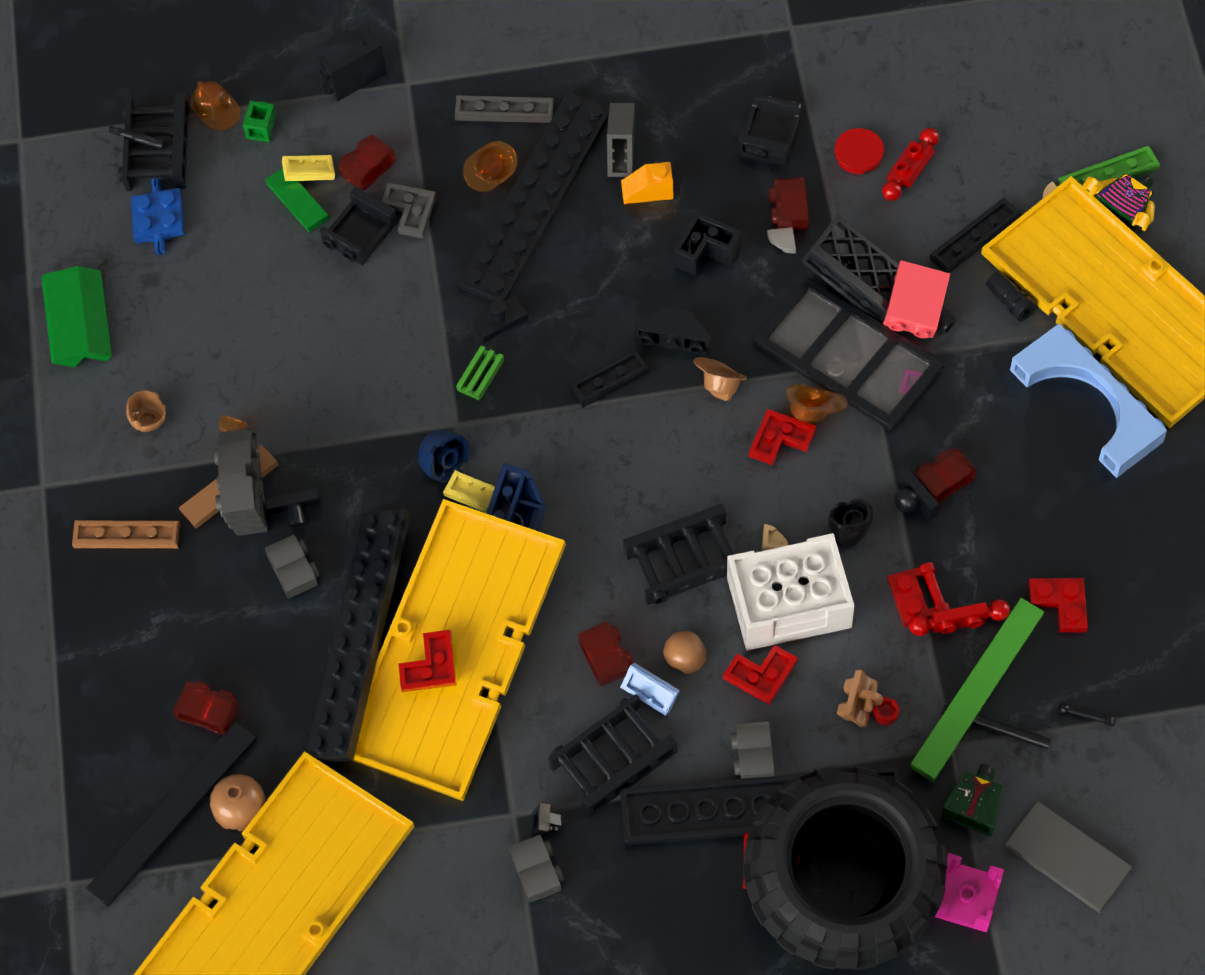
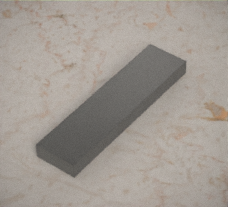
M456 96L455 121L550 123L553 118L554 98Z

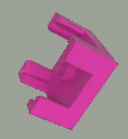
M948 853L946 890L940 909L935 917L987 932L1004 869L990 866L989 871L985 872L961 865L962 857Z

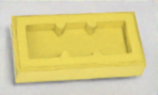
M332 155L282 157L285 181L334 180L335 178Z
M455 470L443 493L448 498L486 513L495 486Z

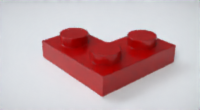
M767 409L749 450L748 457L773 465L782 444L807 452L817 426Z
M1084 578L1029 579L1030 603L1038 608H1057L1059 632H1087Z
M451 630L423 633L426 660L398 663L402 692L457 685Z
M776 645L773 646L761 666L736 654L724 672L723 679L766 704L771 705L797 664L798 658Z

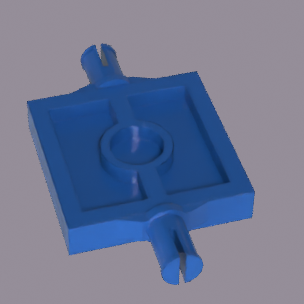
M153 178L151 180L152 192L131 196L133 239L136 244L154 242L155 254L161 255L162 253L163 255L166 253V240L185 235L182 192L180 188L163 191L161 179L156 178L155 181Z

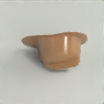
M698 357L693 360L694 364L704 371L705 389L710 391L714 397L724 401H729L732 395L737 392L741 380L747 379L746 376L739 374L717 360Z

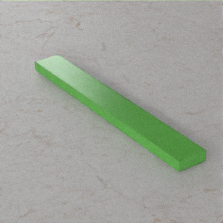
M1020 598L911 762L909 768L934 782L1045 611Z

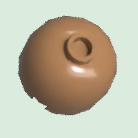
M232 774L222 778L214 786L210 797V808L215 820L223 828L244 831L267 799L261 785L252 777L244 774Z

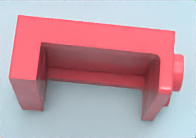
M900 260L883 325L889 326L894 331L914 333L915 336L920 338H933L938 327L950 273Z

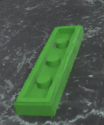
M1148 145L1059 177L1057 183L1059 185L1062 184L1070 176L1081 185L1084 184L1088 177H1094L1098 181H1103L1128 174L1133 178H1137L1142 174L1159 170L1160 163Z

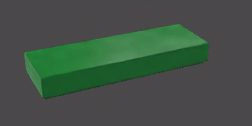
M283 168L265 179L267 186L308 233L329 220L328 214L299 181H285Z

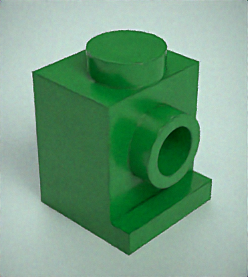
M250 101L243 122L246 139L270 142V135L277 116L274 104L265 101Z

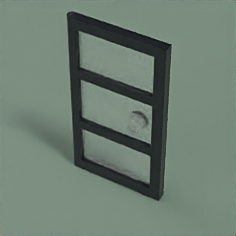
M807 277L802 280L752 339L753 345L890 431L896 427L936 376L944 369L946 364L941 359Z

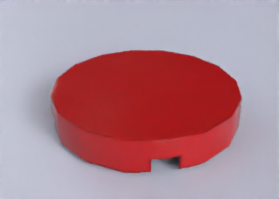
M863 128L850 129L842 133L836 140L834 155L842 169L849 173L865 174V171H873L881 164L884 155L883 141L871 130Z

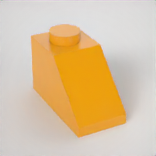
M671 163L645 164L621 180L624 204L673 199Z

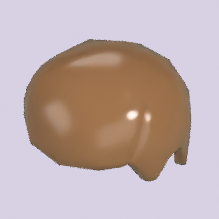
M142 390L135 392L128 398L126 414L129 423L136 430L150 432L158 429L165 422L166 406L161 402L157 393Z
M681 631L673 633L664 644V658L672 669H678L684 674H691L700 670L706 662V648L701 638L693 632Z

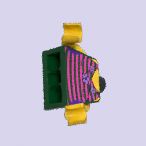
M1128 174L1103 181H1098L1094 177H1088L1081 187L1090 191V197L1097 194L1095 198L1133 232L1138 225L1143 227V231H1146L1148 225L1154 221L1155 204L1152 201L1154 193L1149 189L1153 185V180L1147 174H1142L1137 180Z

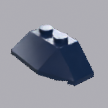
M503 463L486 514L539 531L547 505L529 470Z

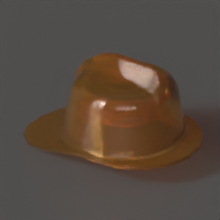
M197 82V87L190 100V106L193 111L211 129L220 131L232 128L239 121L241 115L237 102L217 82Z
M493 141L486 144L465 161L463 175L466 183L472 189L479 192H487L494 189L515 172L517 166L516 153L509 144L502 141Z
M792 385L786 389L785 395L791 402L790 415L804 422H819L828 413H837L847 407V400L838 393L814 389L805 385Z

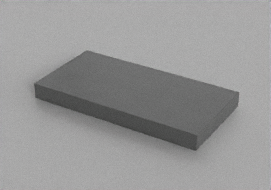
M1039 801L1033 806L1005 844L1007 849L1098 913L1101 912L1132 869L1131 865Z

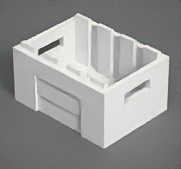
M834 533L809 538L807 542L756 553L753 550L727 556V580L746 651L852 628L854 603ZM800 578H807L809 583L801 585L798 581ZM778 583L782 586V589L775 591L772 589V585Z

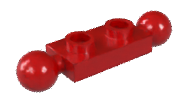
M924 129L919 136L920 143L911 141L888 173L887 179L889 182L885 183L882 188V195L886 200L895 201L899 199L902 194L901 186L910 188L935 153L933 147L939 142V134L935 129Z
M996 599L988 607L986 602L933 612L932 618L916 615L909 621V630L915 636H924L930 629H932L933 633L941 632L947 634L954 632L957 628H977L986 623L989 617L997 621L1006 619L1010 613V607L1006 601Z

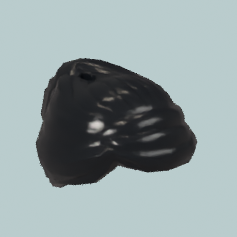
M854 499L848 503L839 502L830 511L828 523L829 528L834 533L836 544L841 547L850 548L855 546L865 536L872 524L873 509L871 504L862 499Z

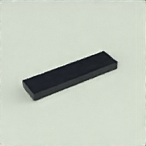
M1005 198L1001 199L932 252L930 260L943 272H952L1021 217V213Z

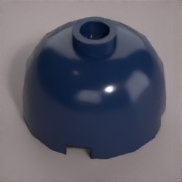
M439 429L432 431L424 438L418 449L417 458L420 468L433 480L440 483L449 482L454 471L462 472V470L458 469L462 466L463 462H468L470 455L469 442L459 433L451 430Z

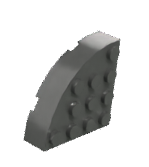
M255 427L223 431L219 436L218 449H214L215 464L218 465L219 473L216 476L218 491H220V495L215 496L217 511H220L221 517H224L229 529H233L237 536L268 532L257 430Z

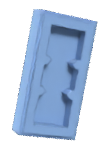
M636 663L630 665L620 687L633 696L637 694L641 701L665 716L670 713L680 692L677 688Z

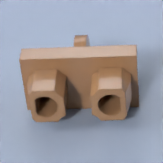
M855 670L854 678L845 680L843 688L849 697L847 702L839 704L837 714L844 720L853 721L859 727H867L873 705H881L883 701V696L877 693L878 682L866 676L863 670Z

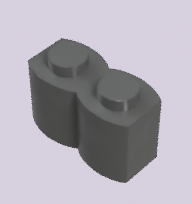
M292 535L265 547L267 557L288 599L318 586L316 577L319 576L314 562L308 563L305 557L308 555V551L303 540L297 541L295 535Z
M769 721L736 724V733H731L732 750L738 749L739 757L733 759L735 776L740 775L741 779L774 776Z
M537 835L509 846L511 858L529 903L561 891L560 883L564 881L559 866L553 867L550 857L554 856L548 840L543 842L541 835Z

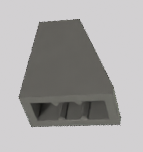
M610 103L607 129L608 177H627L633 173L635 103Z

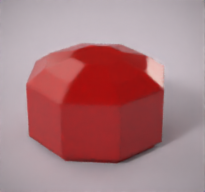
M883 697L881 705H874L872 715L878 724L889 726L897 722L900 707L896 700Z

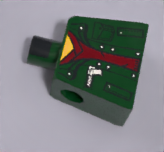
M981 764L977 775L965 772L946 801L941 818L992 837L1002 786L993 782L996 773L995 768Z

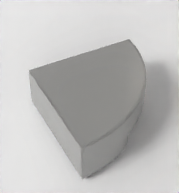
M792 227L767 230V236L772 245L782 249L783 252L796 253Z

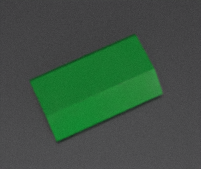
M75 266L44 274L41 278L52 364L76 367L84 357L108 361L112 357L101 270Z

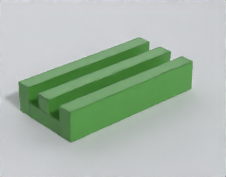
M481 345L456 385L457 391L480 401L502 365L504 355L500 353L497 355L495 351L491 349L488 351L486 347ZM485 357L480 367L476 371L475 375L473 376L472 380L470 381L469 385L465 387L468 381L470 380L471 376L475 372L476 368L478 367L479 363L481 362L482 358ZM491 360H493L494 362L492 366L490 367L486 376L482 380L478 389L476 391H473L474 387L476 386L479 379L482 377L488 364Z

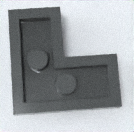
M387 183L382 202L391 206L397 212H403L398 227L399 234L423 239L436 200V192Z

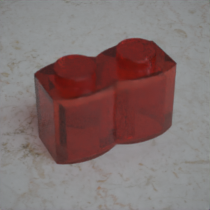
M372 134L360 140L356 150L345 154L341 158L338 165L340 176L364 191L375 182L379 175L385 173L394 164L396 158L394 150Z
M804 177L774 179V187L769 188L770 203L775 202V208L771 209L772 224L777 223V229L792 227L793 230L808 229L809 218Z
M956 447L950 451L949 449L942 451L937 456L936 461L920 465L915 471V476L934 499L940 503L954 492L970 484L975 479L977 470Z
M608 621L578 633L580 648L600 687L626 676L630 665L633 664L628 650H622L618 643L621 642V637L615 626L611 628Z
M195 681V683L186 682L173 712L175 718L223 735L229 729L239 706L232 693L225 690H220L219 692L211 691L207 684Z

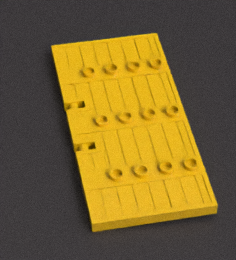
M1070 176L983 246L981 254L1002 274L1011 278L1021 288L1020 290L1025 291L1048 316L1054 312L1057 315L1056 324H1060L1064 329L1070 330L1075 339L1083 347H1087L1093 356L1096 353L1102 356L1100 364L1105 365L1110 370L1111 375L1119 382H1122L1138 400L1143 402L1151 412L1171 428L1205 399V296L1094 196L1090 197L1089 192L1086 189H1082V185ZM1063 303L1068 307L1067 309L1062 306ZM1107 344L1112 347L1111 350L1106 347Z
M443 499L378 655L354 762L464 801L501 709V704L497 700L500 694L503 696L507 694L525 649V644L521 640L523 635L530 636L565 549V540ZM508 629L513 630L511 638L506 637ZM451 630L457 685L402 692L398 663L426 660L423 633ZM484 689L489 690L487 698L481 696Z
M304 751L242 832L245 840L241 846L236 843L232 845L200 887L202 892H204L199 900L193 897L134 975H306L415 827L414 823ZM254 846L258 847V850L253 855L250 853V851ZM213 900L217 901L213 909L208 907Z

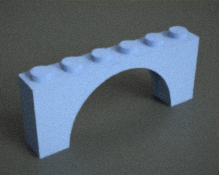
M1057 324L1012 358L1010 371L1027 388L1044 379L1069 377L1093 385L1106 396L1116 416V432L1110 441L1102 447L1099 461L1116 478L1163 443L1167 433L1163 422L1158 418H1154L1147 411L1144 403L1136 400L1129 393L1128 388L1122 382H1118L1111 375L1110 370L1105 365L1100 364L1093 357L1091 351L1087 347H1083L1075 339L1073 333L1068 329H1064L1060 324Z

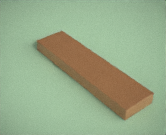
M260 445L259 454L263 478L279 465L277 460ZM217 479L179 507L180 512L196 529L219 512L217 511L215 496L220 495Z
M75 520L72 546L74 548H179L181 524L180 521Z

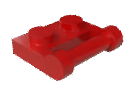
M932 562L887 577V582L904 627H908L909 621L916 615L932 618L933 612L950 609L949 604L945 603L934 574L936 569ZM925 578L935 607L928 609L918 579Z

